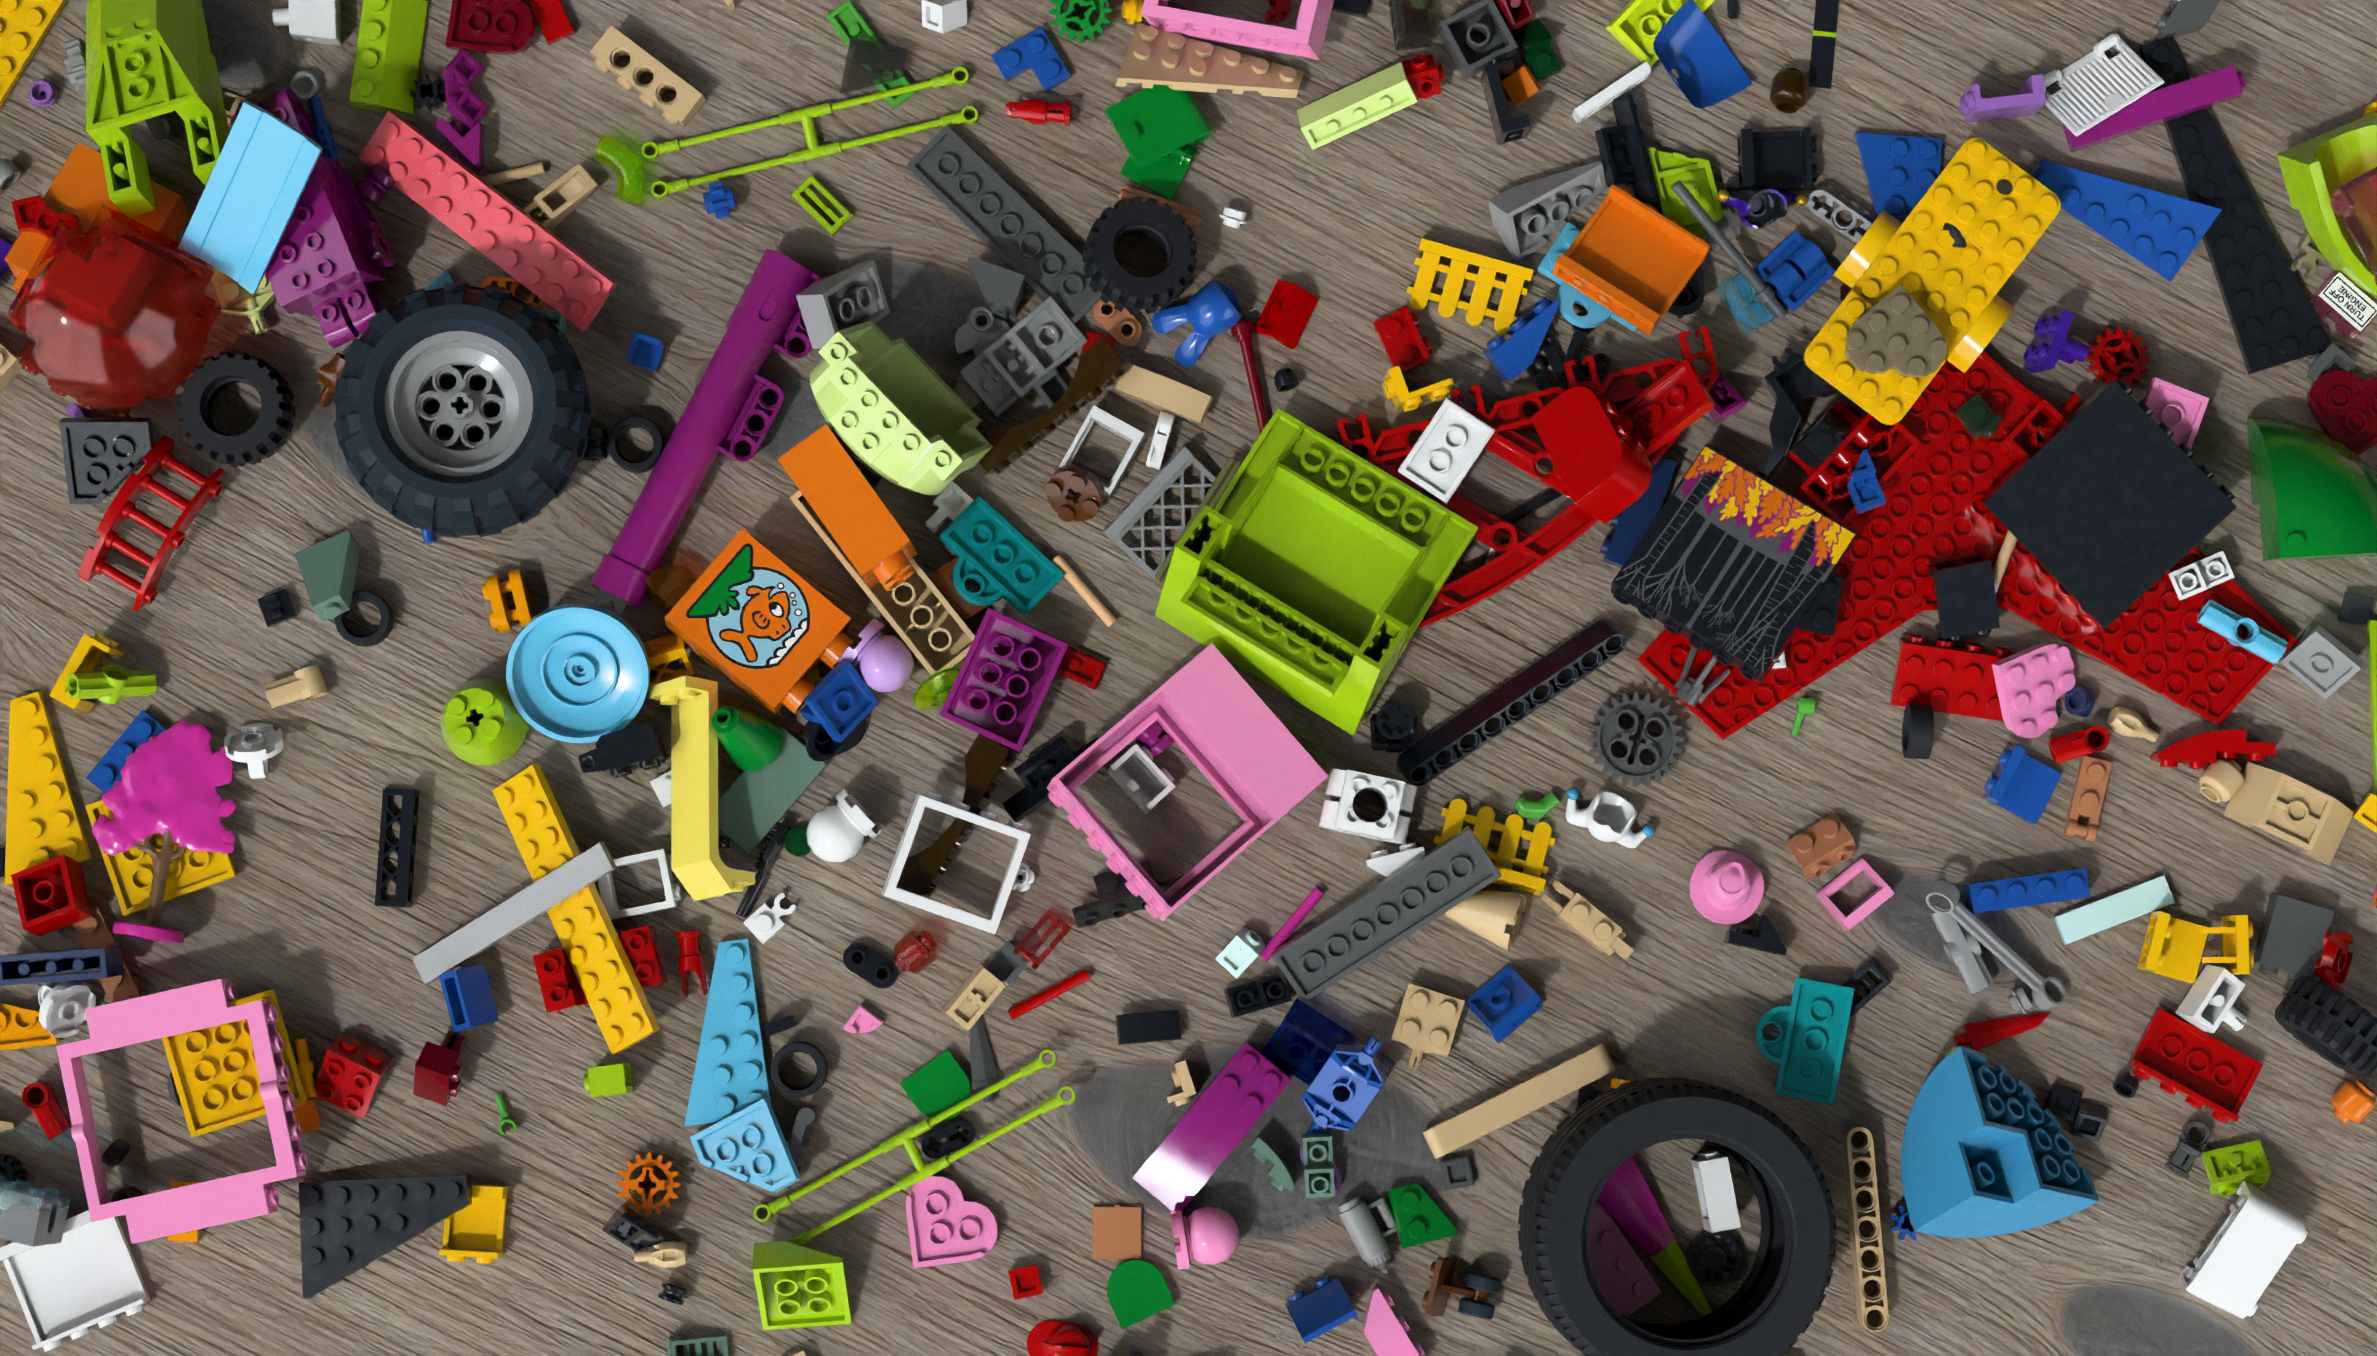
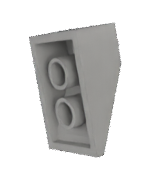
M874 259L866 260L815 282L796 295L813 349H821L840 330L870 320L875 324L890 313Z

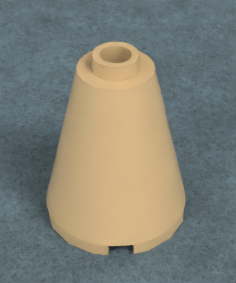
M1479 890L1448 910L1446 917L1501 949L1510 951L1521 928L1522 920H1520L1521 912L1519 910L1525 912L1527 896L1521 893Z

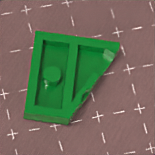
M1418 1183L1387 1191L1403 1249L1459 1235L1455 1226Z

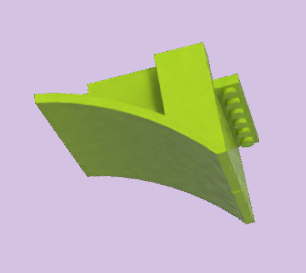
M1278 408L1249 451L1216 507L1212 509L1205 505L1175 546L1155 616L1206 647L1213 643L1230 662L1252 673L1263 682L1354 736L1411 637L1479 527Z

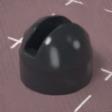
M1290 368L1279 369L1274 376V383L1278 392L1289 391L1299 385L1297 375Z
M2130 1072L2119 1074L2113 1083V1089L2119 1095L2126 1098L2134 1097L2139 1088L2138 1077L2129 1075Z

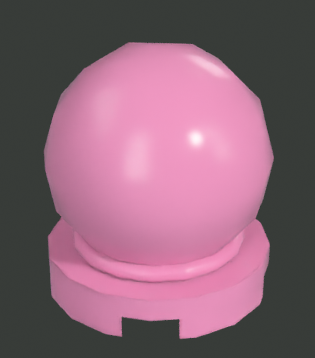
M1206 1206L1195 1210L1188 1218L1186 1216L1182 1217L1181 1210L1170 1212L1173 1238L1179 1237L1180 1243L1174 1244L1178 1270L1190 1269L1189 1261L1191 1262L1193 1259L1201 1264L1216 1265L1228 1260L1236 1251L1240 1231L1234 1218L1227 1211L1220 1207Z

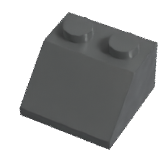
M969 256L967 262L970 273L987 307L992 310L991 313L1003 319H1007L1008 316L1016 317L1027 286L1025 275Z

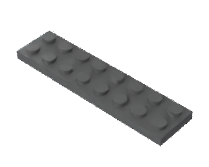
M947 125L906 165V168L1014 272L1025 275L1026 284L1044 301L1051 296L1074 325L1100 300L1102 293L1099 290L1093 292L1089 286L1091 278L1085 277L1083 268L1086 263L1082 261V255Z
M1467 826L1271 952V956L1303 1003H1305L1501 877V873L1471 828Z

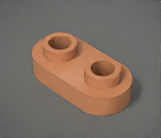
M1100 299L1093 306V316L1096 322L1112 338H1115L1119 345L1131 347L1137 344L1141 339L1142 328L1136 318L1125 307L1121 312L1114 309L1116 304L1109 300L1106 304ZM1105 305H1109L1113 311L1111 314L1105 315L1101 311ZM1130 326L1133 332L1128 336L1124 335L1122 328Z

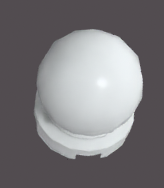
M845 788L835 795L839 801L837 805L826 806L816 812L807 828L806 834L809 847L816 856L824 861L833 863L844 862L854 857L863 846L864 836L869 835L874 839L883 831L877 823L874 824L868 818L870 816L868 811L852 794L849 795Z

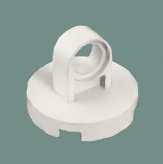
M255 723L242 726L241 732L234 736L231 731L224 738L226 756L231 760L247 763L251 779L267 778L268 759L280 753L284 748L282 730L280 728L278 731L273 730L272 724Z
M79 980L41 986L38 992V1001L41 1006L39 1021L46 1031L57 1038H67L77 1034L80 1031L77 1027L86 1020L84 1009L96 1007L94 993Z

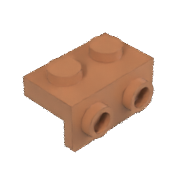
M1836 813L1831 814L1785 842L1786 848L1802 868L1803 875L1807 881L1824 875L1829 868L1839 862L1849 860L1857 851L1853 836Z

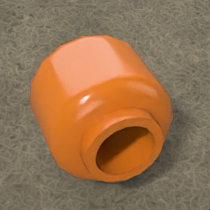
M2359 1079L2355 1082L2347 1080L2331 1098V1102L2336 1108L2333 1113L2346 1124L2349 1120L2361 1123L2376 1106V1100L2374 1099L2376 1093Z

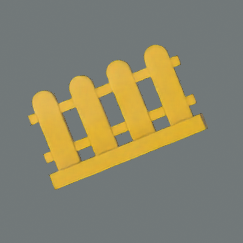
M1421 238L1418 250L1424 251L1422 259L1417 257L1414 264L1419 266L1414 287L1408 286L1406 291L1407 294H1411L1410 305L1416 310H1421L1426 307L1429 299L1439 302L1438 313L1444 318L1451 317L1457 307L1467 310L1466 321L1472 326L1479 325L1485 315L1495 318L1493 326L1496 332L1504 334L1510 330L1509 325L1518 318L1514 315L1520 295L1526 296L1528 289L1523 288L1524 280L1531 281L1534 270ZM1441 256L1452 259L1450 267L1439 264ZM1468 264L1479 267L1478 274L1466 272ZM1436 271L1447 274L1442 295L1430 292ZM1496 272L1507 275L1506 282L1495 280ZM1464 279L1475 281L1469 303L1458 300ZM1492 287L1503 289L1497 311L1486 308Z
M1459 798L1452 800L1448 809L1442 808L1440 816L1446 817L1441 837H1434V845L1441 844L1461 831L1463 822L1474 825L1473 833L1491 860L1495 861L1494 864L1501 873V877L1492 883L1537 896L1542 894L1546 879L1540 878V875H1547L1549 867L1543 866L1548 846L1554 847L1556 840L1550 837L1552 829L1548 823H1538L1534 827L1533 832L1522 830L1523 819L1517 814L1508 816L1505 824L1494 822V810L1488 806L1480 808L1477 816L1466 814L1467 805L1465 801ZM1491 830L1502 833L1497 853L1486 850ZM1520 838L1530 841L1526 860L1515 858ZM1512 866L1523 869V872L1512 870Z

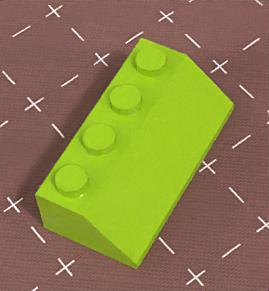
M363 0L349 102L356 109L380 112L393 110L397 114L413 116L416 98H412L410 92L416 91V85L413 81H418L429 6L428 1Z

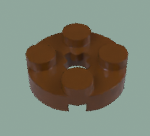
M1067 465L1057 469L1045 486V493L1050 505L1058 513V517L1065 522H1071L1072 520L1086 521L1093 518L1102 506L1105 495L1100 480L1090 471L1086 474L1079 470V466ZM1070 489L1076 493L1079 492L1081 494L1079 498L1074 497L1070 493Z

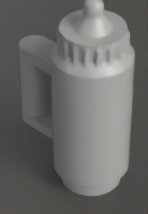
M1356 1196L1338 1206L1341 1212L1339 1217L1362 1260L1367 1263L1370 1269L1376 1267L1383 1274H1386L1388 1272L1387 1260L1391 1258V1254L1384 1238L1397 1231L1394 1215L1384 1197L1366 1205L1365 1201H1361L1359 1196ZM1374 1207L1377 1208L1388 1229L1382 1233L1370 1212Z

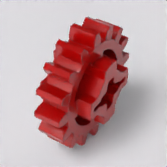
M2117 327L2113 334L2110 329H2106L2103 331V337L2100 335L2095 336L2093 340L2097 345H2089V351L2092 355L2087 356L2085 361L2092 363V366L2087 369V373H2096L2093 382L2095 383L2101 379L2104 381V384L2110 378L2116 382L2122 379L2130 388L2132 387V381L2136 384L2142 380L2139 374H2145L2149 370L2143 364L2151 360L2150 357L2143 355V352L2149 349L2148 346L2139 345L2142 337L2132 338L2133 330L2131 329L2122 334L2121 327ZM2118 341L2113 348L2104 346L2107 342ZM2130 348H2132V350H2133V352H2134V354H2135V357H2133ZM2115 354L2120 355L2119 360L2122 361V363H2120L2119 365L2115 363L2116 358L2113 357ZM2100 361H2102L2105 371L2101 367ZM2120 371L2131 372L2129 376L2116 378Z

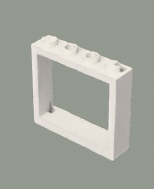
M926 791L924 796L917 794L881 894L996 934L1031 834L1024 831L1025 825L1009 820L1007 825L996 822L997 815L981 810L980 815L969 812L970 806L957 801H953L952 806L942 803L943 796ZM925 806L1018 839L990 919L897 887Z

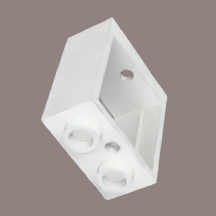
M1093 405L1059 467L1072 464L1094 423L1131 442L1110 483L1106 485L1101 482L1105 495L1112 497L1145 438V433Z
M666 849L613 859L616 867L658 859L666 901L619 910L612 872L598 880L602 902L611 921L678 907L677 901L682 900L679 883L673 882L671 854L668 855Z
M1715 1150L1697 1153L1698 1158L1691 1159L1704 1230L1714 1233L1741 1228L1728 1157L1720 1155L1719 1151Z

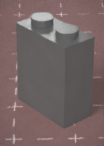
M2279 894L2270 895L2253 955L2254 963L2260 965L2259 970L2277 975L2278 970L2289 973L2288 979L2294 981L2306 975L2316 978L2317 975L2314 974L2315 963L2318 958H2322L2324 952L2323 939L2326 932L2330 930L2335 911Z

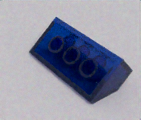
M1296 998L1262 1050L1261 1055L1310 1086L1335 1050L1337 1044L1365 1047L1367 1043ZM1377 1050L1375 1056L1386 1075L1389 1076L1396 1062ZM1345 1086L1335 1087V1091L1339 1096H1350V1092Z

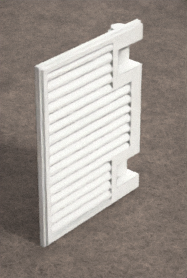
M2112 33L2096 43L2093 47L2094 51L2063 70L2054 69L2043 76L2046 96L2045 105L2076 137L2164 83V80L2117 33ZM2114 47L2119 54L2109 59L2104 52ZM2055 82L2061 90L2051 95L2046 90V87Z

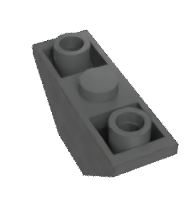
M2170 0L2169 3L2173 7L2169 14L2164 12L2157 22L2155 28L2159 31L2154 39L2161 40L2168 37L2170 39L2199 31L2206 25L2219 0Z

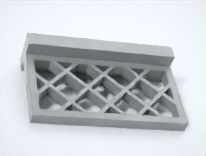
M1180 447L1102 532L1152 579H1155V574L1165 560V550H1171L1173 547H1165V529H1181L1182 533L1186 527L1185 508H1198L1199 506L1184 505V487H1200V500L1202 501L1205 497L1204 487L1212 486V484H1204V476L1212 484L1216 477L1186 447ZM1191 464L1200 471V484H1184V471ZM1180 476V484L1172 485ZM1168 488H1180V505H1164V492ZM1160 498V506H1152ZM1180 508L1181 526H1165L1164 509ZM1148 509H1160V526L1144 527V513ZM1140 519V527H1132ZM1160 529L1161 547H1145L1144 530ZM1128 530H1140V547L1129 548L1121 538ZM1145 550H1161V563L1154 570L1145 563ZM1133 551H1141V559Z

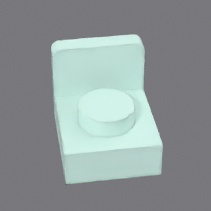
M1243 927L1215 959L1237 979L1262 952L1265 944L1255 931Z

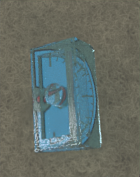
M1741 273L1727 279L1716 288V292L1746 336L1753 334L1777 318L1766 303L1762 304L1755 296L1756 291Z

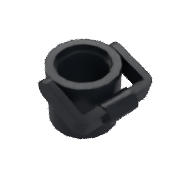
M1390 702L1379 709L1375 718L1370 717L1372 749L1376 751L1386 750V753L1404 752V750L1418 742L1417 716H1413L1408 706L1401 702ZM1375 728L1381 737L1389 741L1376 743ZM1413 728V742L1397 741L1406 737Z

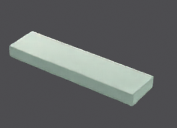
M2162 875L2053 918L2063 943L2066 945L2173 904L2175 901L2166 878Z

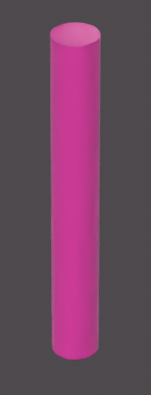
M1314 888L1269 941L1259 956L1268 962L1272 957L1271 952L1281 947L1324 894L1317 888Z

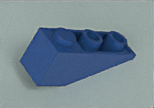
M1546 297L1540 299L1532 306L1533 311L1526 317H1518L1509 325L1510 330L1503 335L1498 334L1488 341V347L1482 352L1502 379L1507 381L1513 380L1534 362L1560 304L1558 299L1550 297L1548 299Z

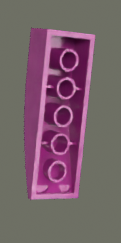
M1244 1042L1132 1178L1172 1212L1182 1211L1288 1085L1291 1079L1247 1042Z

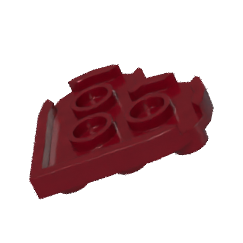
M452 0L445 46L453 50L464 48L466 51L499 55L525 52L529 48L536 30L534 11L521 0Z
M2331 370L2322 374L2318 380L2312 383L2310 390L2307 392L2308 406L2325 434L2341 442L2358 456L2377 444V378L2363 382L2354 373H2348L2344 370Z

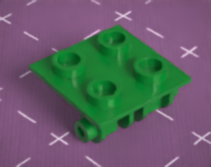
M1187 144L1141 170L1137 168L1129 155L1120 174L1172 200L1198 149L1189 147Z

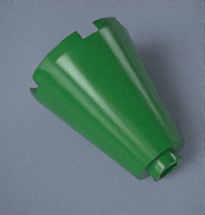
M723 706L714 713L712 726L730 760L736 767L746 772H758L762 770L761 767L768 763L771 765L776 761L783 744V736L776 722L768 717L733 706Z

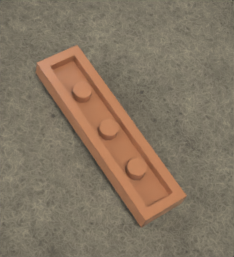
M100 905L91 908L93 917L73 924L84 948L118 945ZM123 953V975L99 978L110 1003L143 996Z

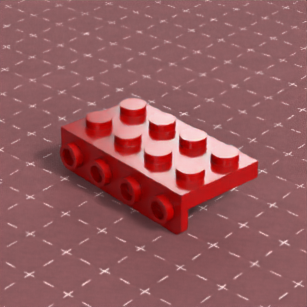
M1908 634L1907 638L1900 637V650L1890 699L1891 705L1906 707L1908 703L1931 704L1933 711L2004 721L1992 663L2013 655L2011 649L1994 647V651L1983 649V646L1980 644L1969 642L1965 643V646L1954 645V641L1937 638L1936 642L1925 641L1924 636Z
M2156 1008L2127 1063L2128 1066L2134 1069L2132 1074L2145 1081H2149L2152 1078L2160 1083L2159 1089L2175 1096L2176 1092L2185 1096V1103L2198 1110H2201L2202 1106L2212 1111L2211 1117L2224 1124H2227L2228 1121H2238L2239 1116L2237 1114L2263 1067V1064L2160 1008Z

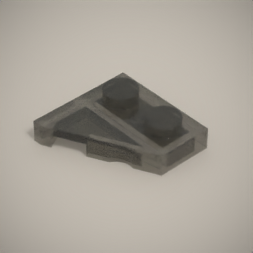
M850 38L840 94L845 95L856 90L900 80L903 76L908 49Z

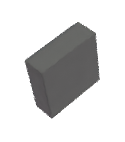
M1469 1156L1439 1161L1445 1191L1474 1185Z

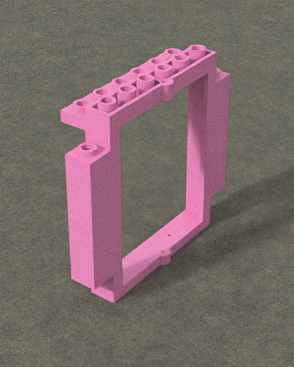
M231 978L212 980L84 1009L90 1039L56 1046L72 1123L71 1134L76 1143L91 1222L126 1215L131 1244L278 1212L279 1194L277 1189L273 1188L272 1182L306 1175L305 1169L308 1167V1161L305 1152L301 1151L299 1141L302 1137L301 1127L298 1122H295L293 1110L296 1108V1102L293 1093L289 1092L287 1082L290 1079V1072L287 1064L283 1063L281 1051L284 1050L282 1036L277 1033L275 1023L278 1021L277 1009L275 1005L271 1004V999L236 1006L235 1000L238 999V992L235 984L231 982ZM247 1019L260 1080V1094L265 1104L277 1166L110 1203L81 1056Z

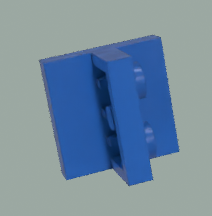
M842 659L803 699L806 705L799 712L805 720L821 724L833 741L841 743L879 702L848 660Z
M1509 964L1465 1000L1466 1006L1481 1021L1497 1043H1500L1543 1007L1538 994Z

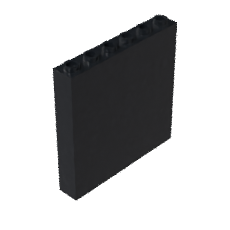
M2112 378L2108 379L1980 500L2104 629L2114 622L2237 508L2231 501L2235 496L2223 484L2218 488L2211 480L2214 474L2203 463L2198 467L2191 460L2194 456L2193 452L2184 443L2178 446L2170 438L2174 435L2170 428L2162 421L2157 424L2150 417L2154 412L2142 400L2137 404L2130 396L2134 391L2122 379L2116 382Z

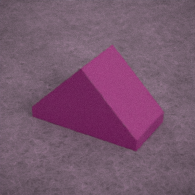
M1720 372L1719 378L1709 392L1716 406L1708 412L1715 424L1736 414L1747 405L1745 399Z

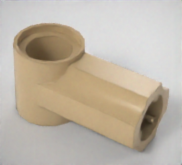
M319 665L302 668L295 671L292 676L264 685L265 694L272 709L300 700H312L328 693Z

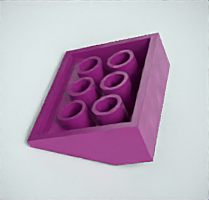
M988 608L939 715L1020 752L1070 643Z

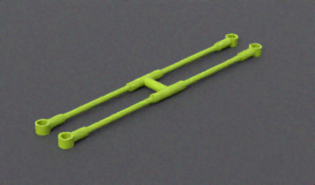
M956 67L952 73L931 77V80L883 92L833 104L828 102L779 114V117L680 141L675 139L658 144L646 142L642 146L641 152L647 160L654 161L659 155L680 150L681 147L776 124L784 125L801 121L808 149L788 153V156L689 180L684 178L667 183L656 181L651 186V193L656 199L663 200L671 193L690 189V186L781 164H794L840 153L843 149L938 126L945 127L946 125L951 126L960 123L973 125L978 121V111L973 106H966L961 112L941 116V119L842 143L837 141L819 146L813 118L831 114L834 110L884 99L889 96L892 97L906 92L929 87L938 88L951 84L963 86L969 80L968 71L964 67ZM958 72H963L966 76L964 80L958 81L955 79V75ZM967 111L975 113V117L971 120L966 119L964 115ZM648 147H655L656 151L654 155L648 156L646 155V149ZM658 186L665 187V191L661 195L655 193V189Z
M1044 1050L1038 1058L1020 1067L1019 1071L928 1120L924 1119L914 1126L905 1129L880 1143L879 1147L790 1195L786 1194L767 1205H758L754 1209V1217L759 1222H768L773 1217V1214L788 1207L794 1200L883 1152L886 1154L903 1144L916 1171L900 1179L899 1183L808 1232L804 1231L786 1241L802 1246L810 1242V1239L899 1190H906L916 1183L923 1181L950 1166L951 1162L1042 1113L1046 1114L1063 1104H1072L1077 1097L1076 1091L1068 1086L1062 1087L1057 1095L1040 1103L1039 1107L949 1156L946 1157L944 1155L926 1164L913 1138L930 1130L931 1126L1021 1077L1024 1076L1026 1078L1044 1067H1054L1058 1060L1056 1053L1051 1050ZM1052 1054L1053 1061L1050 1064H1045L1043 1061L1044 1055ZM1065 1090L1072 1092V1098L1069 1101H1065L1062 1097ZM761 1208H766L768 1211V1215L764 1219L759 1216Z

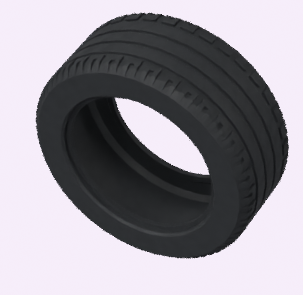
M1675 1077L1648 1078L1644 1081L1636 1080L1621 1084L1616 1089L1611 1088L1598 1094L1594 1100L1589 1099L1576 1108V1112L1572 1116L1568 1115L1556 1127L1558 1130L1555 1134H1550L1541 1147L1543 1151L1539 1157L1536 1156L1529 1170L1531 1175L1529 1180L1525 1181L1521 1196L1524 1200L1523 1204L1519 1207L1518 1224H1521L1518 1231L1519 1250H1522L1521 1261L1524 1273L1528 1276L1529 1287L1534 1298L1538 1301L1539 1307L1556 1330L1586 1356H1778L1782 1352L1786 1353L1798 1341L1797 1337L1800 1333H1805L1814 1320L1812 1316L1815 1311H1819L1826 1296L1823 1293L1825 1288L1830 1285L1834 1270L1831 1266L1832 1262L1835 1261L1837 1243L1834 1242V1236L1837 1235L1836 1218L1832 1215L1834 1206L1830 1190L1826 1189L1825 1184L1827 1182L1821 1168L1815 1164V1157L1807 1145L1801 1142L1800 1136L1776 1114L1747 1097L1709 1083ZM1687 1138L1715 1142L1728 1151L1741 1165L1749 1177L1757 1196L1761 1216V1235L1757 1256L1749 1275L1738 1291L1727 1302L1713 1312L1692 1321L1669 1325L1647 1324L1621 1315L1601 1291L1593 1273L1589 1257L1588 1235L1590 1219L1595 1202L1603 1186L1626 1160L1654 1144Z

